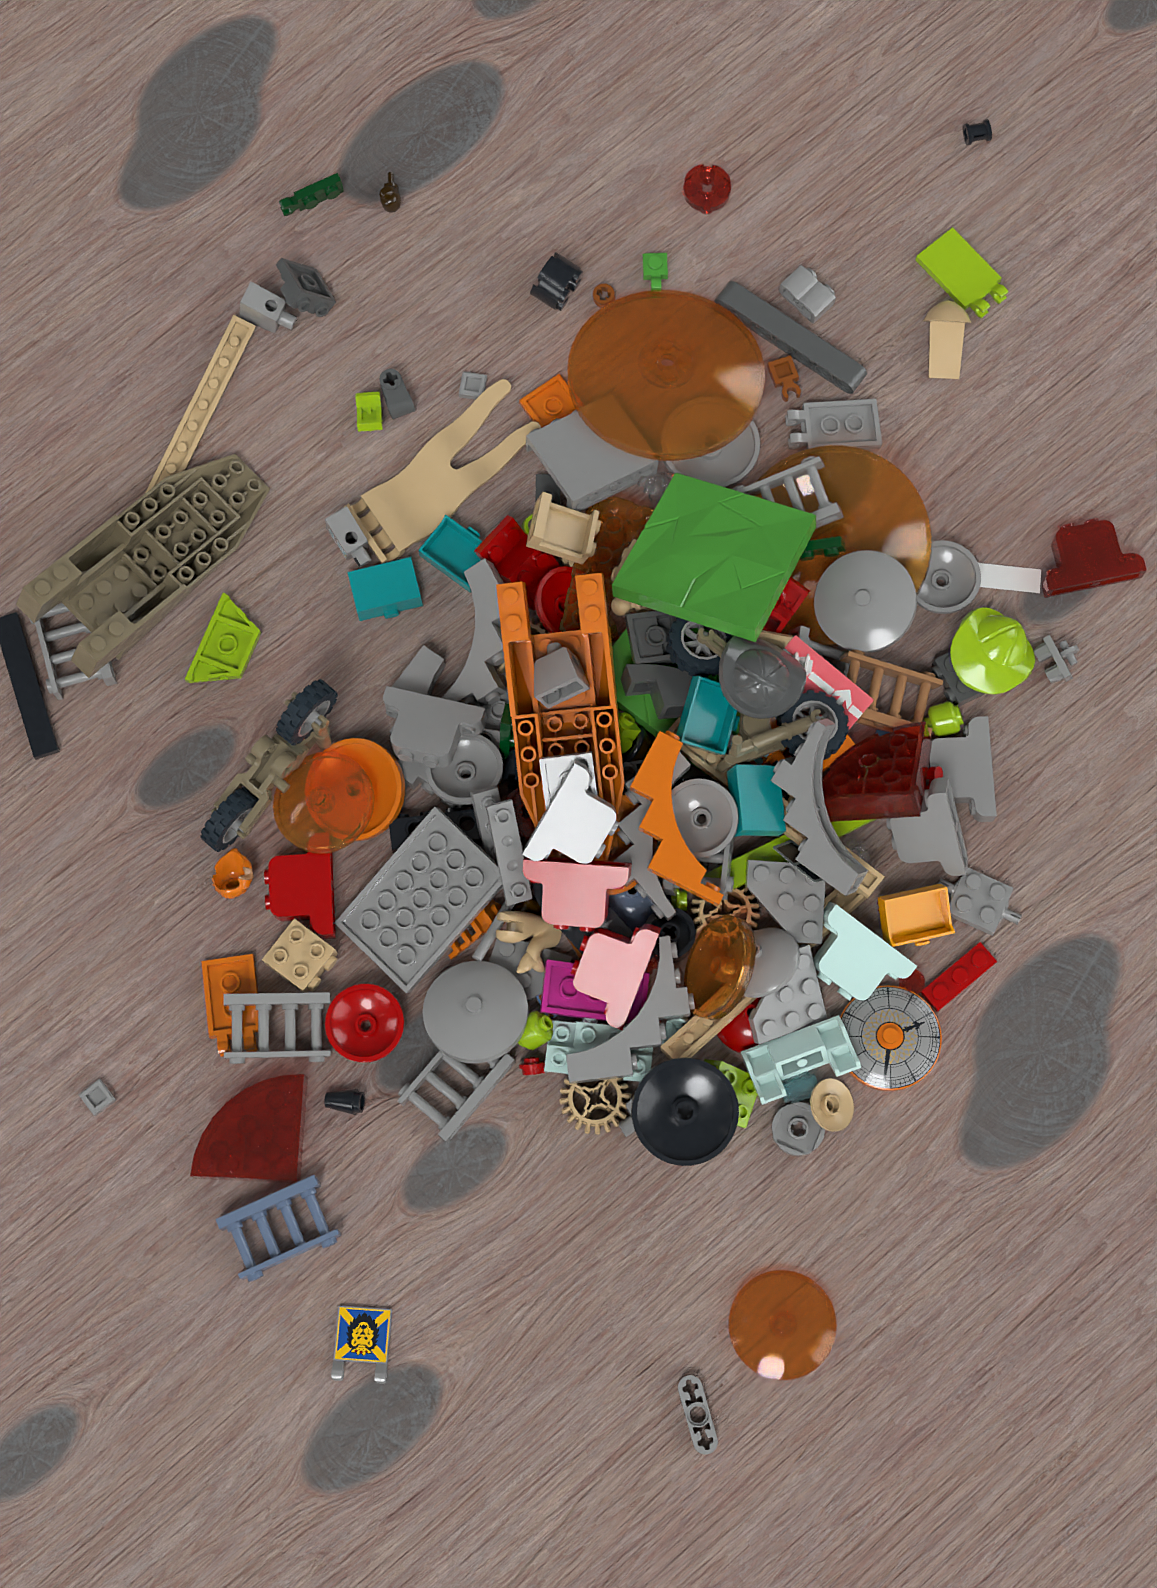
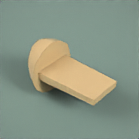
M947 300L933 306L923 320L924 322H930L928 378L959 379L964 329L965 324L971 323L961 306Z

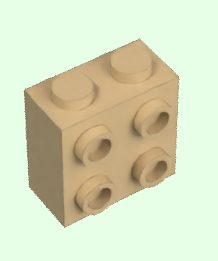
M293 919L262 961L301 992L308 993L309 990L313 992L321 982L320 976L325 970L330 971L338 960L336 958L338 953L332 946L296 919Z

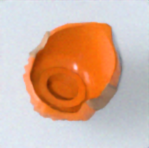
M233 848L216 862L214 866L215 875L211 877L215 887L214 890L227 899H234L247 891L254 878L250 861L237 848Z

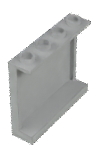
M612 395L599 398L593 404L584 408H578L570 415L555 419L549 425L541 429H534L526 435V451H534L567 498V508L579 512L657 474L659 459Z

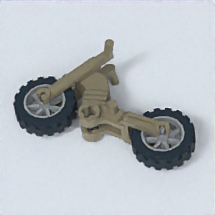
M676 617L666 638V642H668L666 649L667 653L671 655L670 660L673 664L676 663L678 665L677 668L683 672L685 670L689 672L688 675L690 676L700 675V677L707 678L708 675L719 676V662L722 652L734 635ZM698 628V633L695 634L690 629ZM684 634L694 641L684 642ZM807 690L806 693H802L795 705L779 716L777 720L779 727L771 728L770 718L757 719L740 713V736H733L729 755H726L717 764V769L720 772H724L736 764L749 762L776 751H784L787 747L790 749L788 752L794 755L797 748L802 743H805L808 738L807 731L811 724L827 718L836 724L825 751L824 760L828 759L839 750L848 734L849 726H847L849 720L848 716L844 715L845 709L841 704L838 705L836 703L837 700L834 697L826 696L825 692L819 691V693H814V690ZM809 711V716H805L801 712Z
M322 679L315 680L311 685H307L302 693L299 692L297 694L293 692L291 699L285 701L284 704L288 709L282 713L281 719L277 722V734H274L272 739L268 735H264L254 744L251 753L245 758L251 765V768L247 773L237 774L219 800L214 803L213 806L215 808L211 810V818L206 821L200 838L214 851L220 852L226 849L229 844H233L237 837L244 839L250 834L255 823L273 800L272 789L274 786L283 793L290 788V784L283 778L289 775L292 770L294 771L299 768L308 751L315 743L323 751L332 745L328 726L330 721L326 715L333 709L332 706L336 703L338 694Z

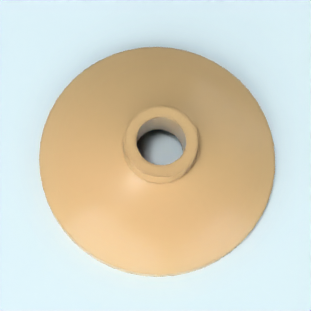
M832 1078L821 1080L813 1088L810 1106L816 1122L822 1128L831 1132L846 1128L851 1122L854 1113L853 1099L848 1088L839 1080Z

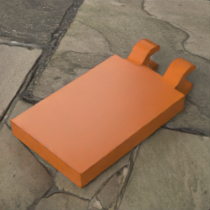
M253 954L201 961L208 1034L210 1039L217 1038L218 1054L221 1057H224V1052H231L229 1040H232V1011H229V1006H224V994L258 993L255 957ZM245 1006V1010L242 1011L244 1050L246 1052H257L255 1033L258 1032V1010L255 1009V1006Z

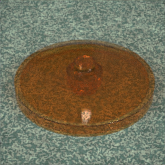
M325 751L305 756L299 768L294 771L292 770L289 775L283 778L290 784V788L285 793L278 788L275 790L273 812L280 832L293 845L311 853H331L353 843L366 829L374 810L375 795L368 774L356 761L337 752Z
M722 915L715 918L701 931L690 951L685 968L684 987H687L688 994L693 993L695 1009L690 1010L698 1017L707 1020L723 1018L737 1006L747 990L755 965L756 944L753 931L745 920L732 915Z
M774 1270L756 1276L738 1292L729 1313V1336L736 1354L749 1369L769 1379L792 1380L811 1373L827 1358L836 1337V1315L828 1295L815 1281L794 1271Z

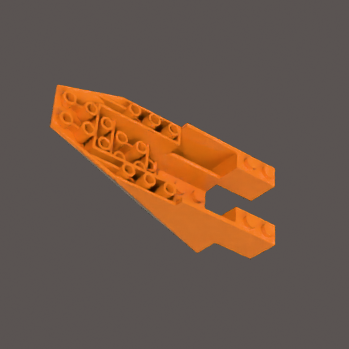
M602 573L575 576L581 630L531 635L526 583L496 584L519 790L535 828L546 811L539 758L592 751L597 795L615 807L617 821L625 781L611 630L608 622L604 576ZM560 643L562 647H567L580 660L590 689L548 709L534 697V663L536 660L548 655L547 646L549 644ZM607 835L603 842L606 847L599 859L594 857L593 860L608 861L613 835ZM552 849L548 856L570 858L556 849Z

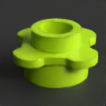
M676 888V896L671 895V905L673 908L687 911L686 890Z

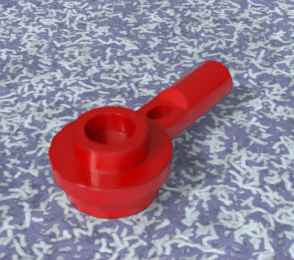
M539 1057L524 1058V1063L519 1064V1069H522V1075L546 1073L544 1072L545 1061H539Z

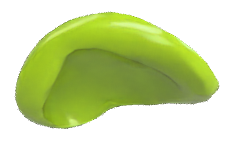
M984 607L970 611L962 620L952 640L950 655L953 668L961 682L975 691L985 694L1007 692L1024 682L1034 668V651L1020 622L1004 616L994 609Z

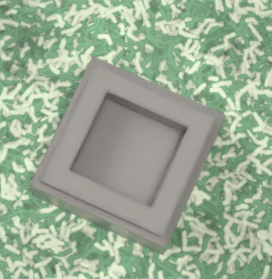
M463 371L459 397L476 400L485 391L487 375Z
M98 1079L79 1094L94 1116H97L116 1101V1098L101 1079Z

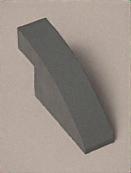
M626 664L620 680L625 696L650 694L657 718L668 719L682 716L692 676L688 675L689 672L685 670L682 672L678 668L663 665Z

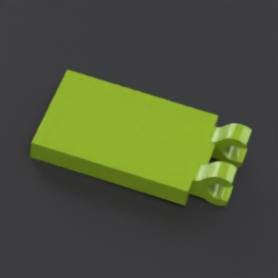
M953 227L916 256L915 261L964 310L970 307L980 319L988 314V309L990 308L989 303L983 299L986 295L990 294L998 304L1007 298L1005 295L1009 291L999 284L1002 277Z

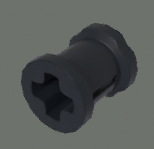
M988 119L978 124L969 125L966 123L963 125V137L967 146L975 141L992 140V129Z

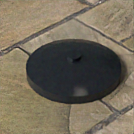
M674 1058L653 1067L639 1082L632 1099L631 1118L637 1137L652 1155L669 1164L692 1166L711 1160L727 1147L737 1128L739 1105L730 1081L716 1067L699 1059Z

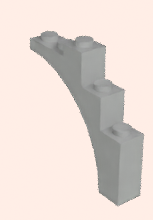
M484 558L464 572L471 588L475 606L474 637L472 648L462 672L454 685L442 697V699L474 705L476 703L475 700L485 705L493 704L501 699L502 694L507 692L493 667L505 662L496 584H504L494 564Z
M423 645L392 687L431 696L436 681L446 667L444 659ZM399 759L398 763L404 775L405 789L409 786L415 790L419 783H422L420 787L430 795H433L434 792L426 777V766L421 762H405ZM443 799L441 800V802L449 808L457 807L460 808V810H462L465 807V805L453 804Z
M827 718L811 724L807 731L809 736L805 743H802L797 748L793 757L781 759L776 764L773 770L775 774L771 781L794 797L786 807V812L788 813L783 820L807 837L799 845L798 851L800 853L795 860L847 896L857 891L869 870L859 863L842 844L830 822L824 803L822 788L823 760L827 743L836 725Z
M679 752L674 766L672 787L691 766L681 752ZM634 776L625 784V788L628 790L625 792V795L633 805L638 803L640 806L619 822L618 828L620 831L617 832L626 845L631 843L633 846L613 862L632 863L631 876L625 886L627 887L635 881L637 884L634 888L643 899L648 897L652 901L651 909L660 919L665 917L668 921L676 915V911L666 898L657 875L647 870L653 859V838L638 830L652 802L630 791V786L636 777Z
M670 936L659 937L660 959L656 980L649 998L638 1015L623 1031L607 1042L587 1051L566 1055L570 1084L632 1077L633 1070H637L638 1067L636 1053L631 1054L630 1050L662 1046L661 1040L666 1039L665 1024H659V1020L690 1016V1009H695L693 993L688 994L687 987L676 988L677 984H681L679 968L674 969L673 958H678L676 942L671 943Z

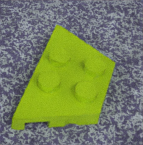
M226 593L221 595L187 672L185 681L188 683L241 679L260 638L261 631L234 604Z

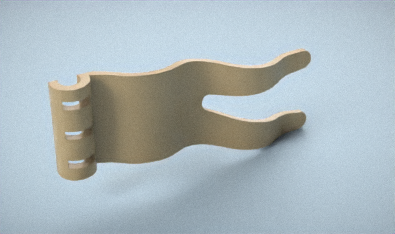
M502 379L488 387L459 418L437 433L403 471L389 481L361 495V500L356 504L350 506L348 503L344 506L348 507L368 540V545L381 564L396 561L404 554L405 549L429 537L442 522L445 515L451 518L472 493L491 480L526 445V435L534 429H541L539 423L530 422L511 433L498 446L481 458L460 469L452 468V459L475 436L496 405L511 392L509 381ZM368 508L370 509V512L366 516L362 518L358 517V515L365 512ZM382 526L383 529L377 535H370V533ZM394 544L395 548L391 552L384 555L383 551L387 550Z

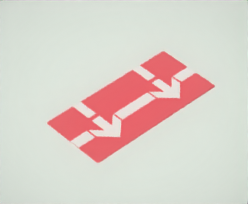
M795 635L783 649L791 656L798 652L799 658L803 659L809 654L808 659L813 660L812 673H806V684L803 693H806L807 690H814V693L822 691L826 693V696L834 697L837 700L836 703L838 705L841 704L845 709L844 715L848 716L849 722L847 726H849V729L874 701L873 698L798 636Z

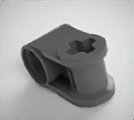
M391 368L384 370L380 374L379 380L392 420L415 412L413 401L400 373ZM392 381L395 385L390 386L388 382Z

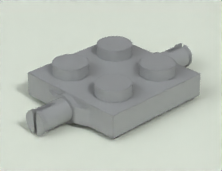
M968 867L966 875H962L955 885L940 878L938 884L946 886L950 894L949 905L952 918L992 936L998 923L1003 918L1018 925L1022 915L1008 909V900L1014 889L1013 887Z

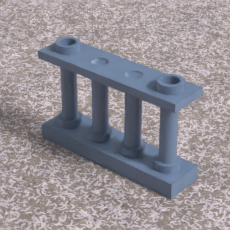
M315 1175L215 1219L220 1230L224 1231L227 1229L228 1233H232L246 1267L245 1271L238 1274L240 1279H248V1282H252L263 1277L262 1272L320 1245L324 1249L337 1243L336 1238L342 1235L338 1229L331 1232L315 1196L317 1193L315 1189L321 1187ZM300 1196L306 1200L320 1234V1237L307 1243L290 1206L292 1205L291 1200ZM275 1207L277 1210H281L296 1248L283 1254L280 1253L266 1219L268 1215L266 1211ZM251 1218L253 1222L256 1221L271 1259L258 1265L254 1261L241 1229L243 1227L242 1222Z

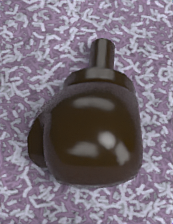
M388 172V183L384 184L379 193L380 202L384 210L389 213L396 212L401 205L399 187L394 183L393 172Z

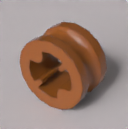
M608 284L597 285L593 290L595 304L601 308L612 306L615 302L614 289ZM603 291L607 292L609 298L605 297L606 300H601L598 294L602 295Z

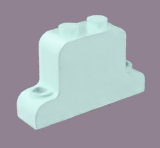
M832 902L827 904L824 909L823 926L831 931V935L813 958L815 969L819 972L817 975L819 979L827 985L833 982L839 987L837 992L849 1001L852 997L858 1000H866L886 974L897 980V978H907L913 973L917 965L838 905Z

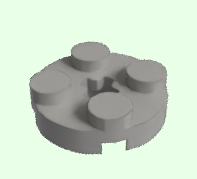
M803 1102L788 1104L776 1113L771 1126L772 1138L775 1144L783 1152L792 1156L810 1154L818 1148L825 1134V1129L814 1119L811 1106ZM798 1122H801L805 1134L793 1135L794 1131L791 1129V1125H797Z

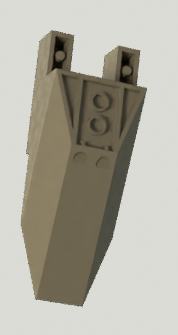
M236 454L167 476L118 516L115 514L25 585L16 605L35 623L62 602L91 632L90 635L78 644L71 658V661L90 678L114 657L120 660L237 550L270 488Z

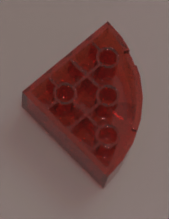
M926 721L892 728L893 732L880 737L878 733L850 747L835 759L830 765L831 770L825 777H822L824 803L830 822L921 816L932 747Z
M282 1075L266 1079L242 1090L227 1101L212 1117L200 1137L193 1156L190 1176L195 1179L278 1183H297L301 1181L308 1083L306 1075Z

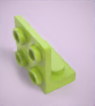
M704 1059V1062L716 1067L730 1081L739 1105L737 1126L746 1128L757 1097L749 1073L723 1061Z

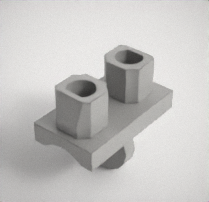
M1050 635L1043 638L1044 643L1040 644L1033 651L1040 663L1051 657L1054 658L1056 665L1044 670L1051 684L1063 679L1066 682L1073 679L1064 660L1068 659L1071 666L1078 663L1074 656L1079 652L1078 646L1069 647L1067 641L1064 640L1059 643L1063 650L1059 653Z

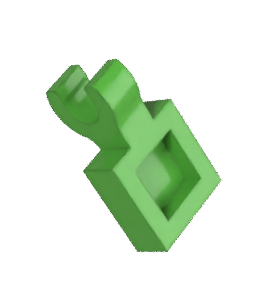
M644 253L643 280H651V295H661V279H668L667 253Z

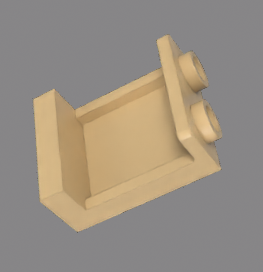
M542 492L535 502L526 546L584 564L588 557L594 555L596 543L593 541L601 525V521L598 520L599 511L594 510L588 515L552 503V494Z

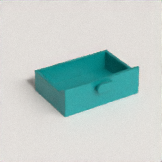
M445 515L442 522L420 547L418 552L421 558L471 593V588L464 572L481 561L474 550L483 541L479 539L481 535L470 526L465 529Z
M411 557L348 572L359 621L380 616L389 619L399 616L400 611L423 606Z
M692 676L676 735L680 737L679 741L684 745L716 755H725L731 731H736L740 717L736 716L737 710L723 696L719 682L700 676Z
M736 764L727 771L728 790L736 802L739 813L738 828L734 837L742 835L780 836L786 831V824L783 820L785 815L782 788L771 781L775 774L773 772L775 766Z

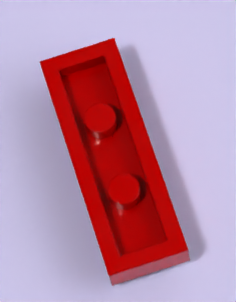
M979 942L920 993L939 1012L998 961Z

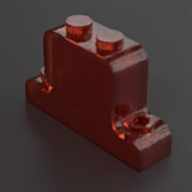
M1093 518L1080 525L1069 523L1060 527L1051 543L1057 568L1046 571L1047 576L1042 583L1044 598L1136 580L1143 577L1147 568L1141 555L1135 553L1123 554L1121 552L1114 525L1110 521H1099L1098 518Z

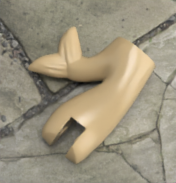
M522 911L499 912L497 920L506 922L507 929L496 930V938L506 943H517L533 936L528 944L526 953L519 962L516 972L525 973L531 969L541 973L544 972L545 965L540 957L541 952L544 949L555 947L560 941L562 931L553 928V925L546 923L542 916Z

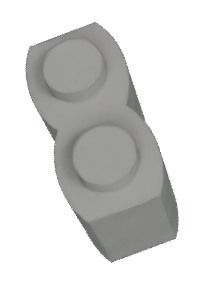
M802 265L780 284L779 288L780 294L813 324L834 305L836 299L833 289L827 284L823 285L820 283L815 272L810 268L806 269Z

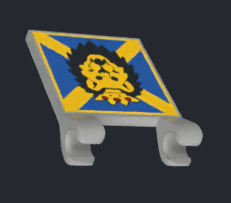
M338 1306L334 1358L331 1372L333 1380L342 1381L344 1379L345 1362L376 1364L375 1382L378 1384L386 1383L392 1309Z

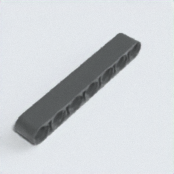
M729 281L715 299V304L720 310L788 355H791V357L844 392L853 394L866 377L867 371L861 364L738 283Z

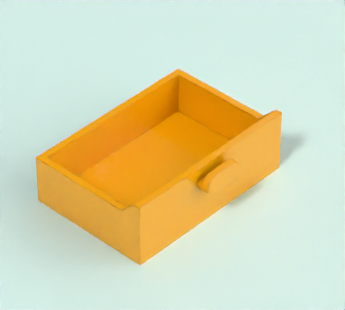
M942 884L877 897L883 940L892 947L913 942L915 946L929 944V939L955 933L951 921L948 889Z

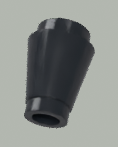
M358 1089L326 1092L324 1105L325 1108L356 1115L364 1110L365 1094L358 1091Z

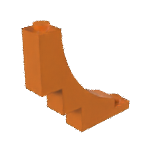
M659 731L630 786V791L652 802L638 830L661 842L647 870L718 907L724 895L719 893L721 889L709 882H706L705 885L700 883L707 870L688 849L681 836L673 812L671 796L673 770L683 743L679 741L680 737L670 731L665 733Z

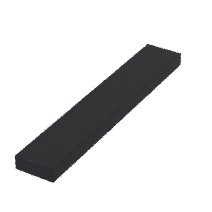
M15 612L0 617V646L34 759L37 760L58 753L60 750L19 614Z

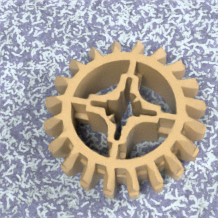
M745 886L741 891L737 888L733 892L728 893V895L738 899L742 906L739 904L732 905L727 900H721L715 910L704 915L703 909L707 901L703 899L692 900V904L698 908H691L690 914L697 916L692 918L694 925L700 924L695 929L696 934L705 932L701 938L703 942L711 937L710 946L714 947L717 940L721 941L720 948L725 949L726 941H729L731 948L736 945L735 939L740 941L744 937L743 934L746 936L752 931L749 928L757 929L758 924L753 920L759 919L760 913L752 911L759 908V903H750L755 899V896L752 894L746 896L745 894L748 889ZM722 905L726 912L732 913L729 914L728 923L723 915H719ZM746 913L745 923L738 930L733 931L732 920L739 917L740 914ZM707 922L721 924L726 933L715 931Z
M566 1078L564 1083L570 1088H561L560 1093L568 1097L561 1098L559 1101L560 1104H568V1107L562 1109V1114L571 1112L572 1115L568 1117L567 1122L570 1124L576 1119L578 1121L575 1125L576 1130H579L582 1124L586 1125L585 1134H589L590 1128L595 1127V1134L600 1135V1126H604L606 1133L610 1132L608 1123L611 1122L615 1127H618L619 1122L616 1120V1117L626 1118L625 1113L620 1110H627V1103H624L623 1100L631 1098V1094L622 1093V1091L628 1089V1084L619 1085L618 1083L623 1078L602 1080L595 1088H587L581 1086V1083L570 1084L569 1079ZM609 1083L617 1094L616 1107L610 1104L604 1096ZM600 1091L602 1103H596V1105L590 1107L591 1099L588 1095L592 1093L594 1095V1093ZM574 1092L579 1093L586 1101L581 1115L573 1104ZM597 1109L611 1113L603 1119H588L593 1111Z

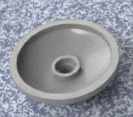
M945 540L929 542L912 554L906 566V570L916 588L917 604L933 613L950 614L964 609L974 600L980 588L981 571L977 560L968 549L955 542ZM943 580L945 585L939 586L936 581Z
M463 734L460 737L450 765L446 767L437 766L436 768L426 766V777L433 792L441 799L459 805L473 804L470 792L491 786L498 787L503 775V761L498 748L489 739L479 734ZM464 774H470L469 778H462Z
M691 779L680 783L672 789V805L676 823L683 840L694 857H710L725 849L733 840L739 822L736 802L728 790L720 784L707 779ZM702 814L707 817L704 824H700L698 821L699 816Z
M763 928L753 931L743 937L729 953L725 965L726 979L734 991L745 997L759 998L773 994L784 987L794 976L800 961L799 946L788 932L779 928Z

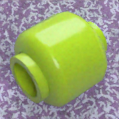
M949 701L930 707L928 709L929 717L924 718L926 727L933 728L932 732L934 731L938 738L958 733L961 725L964 724L959 706H954Z
M539 1011L529 1013L525 1031L518 1044L527 1049L534 1050L550 1041L553 1036V1022L550 1017Z

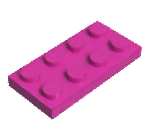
M547 959L545 961L540 1013L606 1021V1015L603 1013L607 1003L575 989L573 985L574 975L570 974L574 963ZM644 973L626 1024H629L638 1015L647 1001L650 973Z

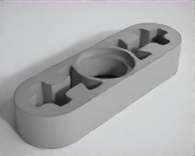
M692 1375L685 1376L678 1383V1392L693 1446L701 1454H710L717 1448L718 1439L703 1386L697 1377ZM687 1380H691L692 1384L697 1383L698 1389L694 1390L695 1398L701 1396L702 1403L694 1402L688 1407L686 1406L685 1400H691L689 1393L682 1390V1387L686 1386ZM696 1406L702 1407L706 1413L705 1419L700 1423H695L690 1418V1411ZM709 1423L710 1429L704 1430L708 1438L712 1437L713 1442L709 1444L710 1449L705 1450L703 1446H698L697 1441L701 1440L700 1431L694 1434L693 1427H702Z

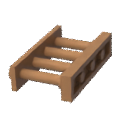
M850 650L840 656V661L850 664L847 678L854 684H856L859 667L873 671L868 695L874 701L856 723L924 741L931 738L933 728L924 726L923 718L930 689L934 690L943 684V680L935 678L936 675L930 672L919 673L867 657L860 650ZM883 674L897 678L890 711L886 714L877 712L878 709L876 708ZM906 682L920 686L913 720L910 721L901 719V715H899Z

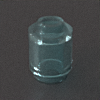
M806 1071L784 1079L782 1084L787 1096L782 1097L784 1103L790 1101L791 1103H796L810 1098L813 1088L818 1083L814 1074L810 1075Z

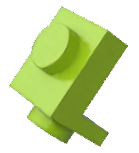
M380 392L356 393L358 432L383 430Z
M623 712L618 713L621 748L622 753H625L632 747L633 741L641 730L636 725L635 719L630 714Z

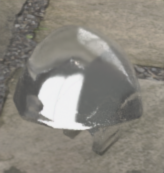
M664 471L656 473L651 477H640L637 485L645 487L643 492L648 494V501L652 511L656 508L672 480L674 472Z

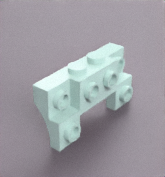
M839 1015L741 1051L743 1062L762 1105L787 1096L782 1080L830 1063L836 1077L861 1068L860 1061Z
M582 1018V1022L576 1023L552 1020L553 1036L547 1044L544 1072L568 1075L566 1055L587 1051L601 1045L623 1030L614 1028L609 1024H597L598 1020ZM653 1047L630 1050L631 1054L636 1053L638 1069L633 1070L632 1077H624L623 1081L640 1082L647 1072L651 1070Z

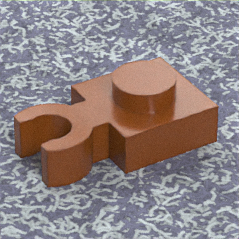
M791 355L768 362L767 368L775 388L781 386L783 388L781 394L783 401H788V391L795 392L796 397L800 398L801 389L794 383L799 380V375Z

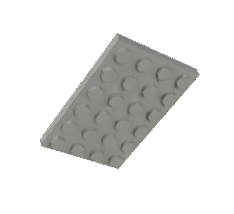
M434 807L335 921V924L405 993H410L502 888L498 864L438 807Z

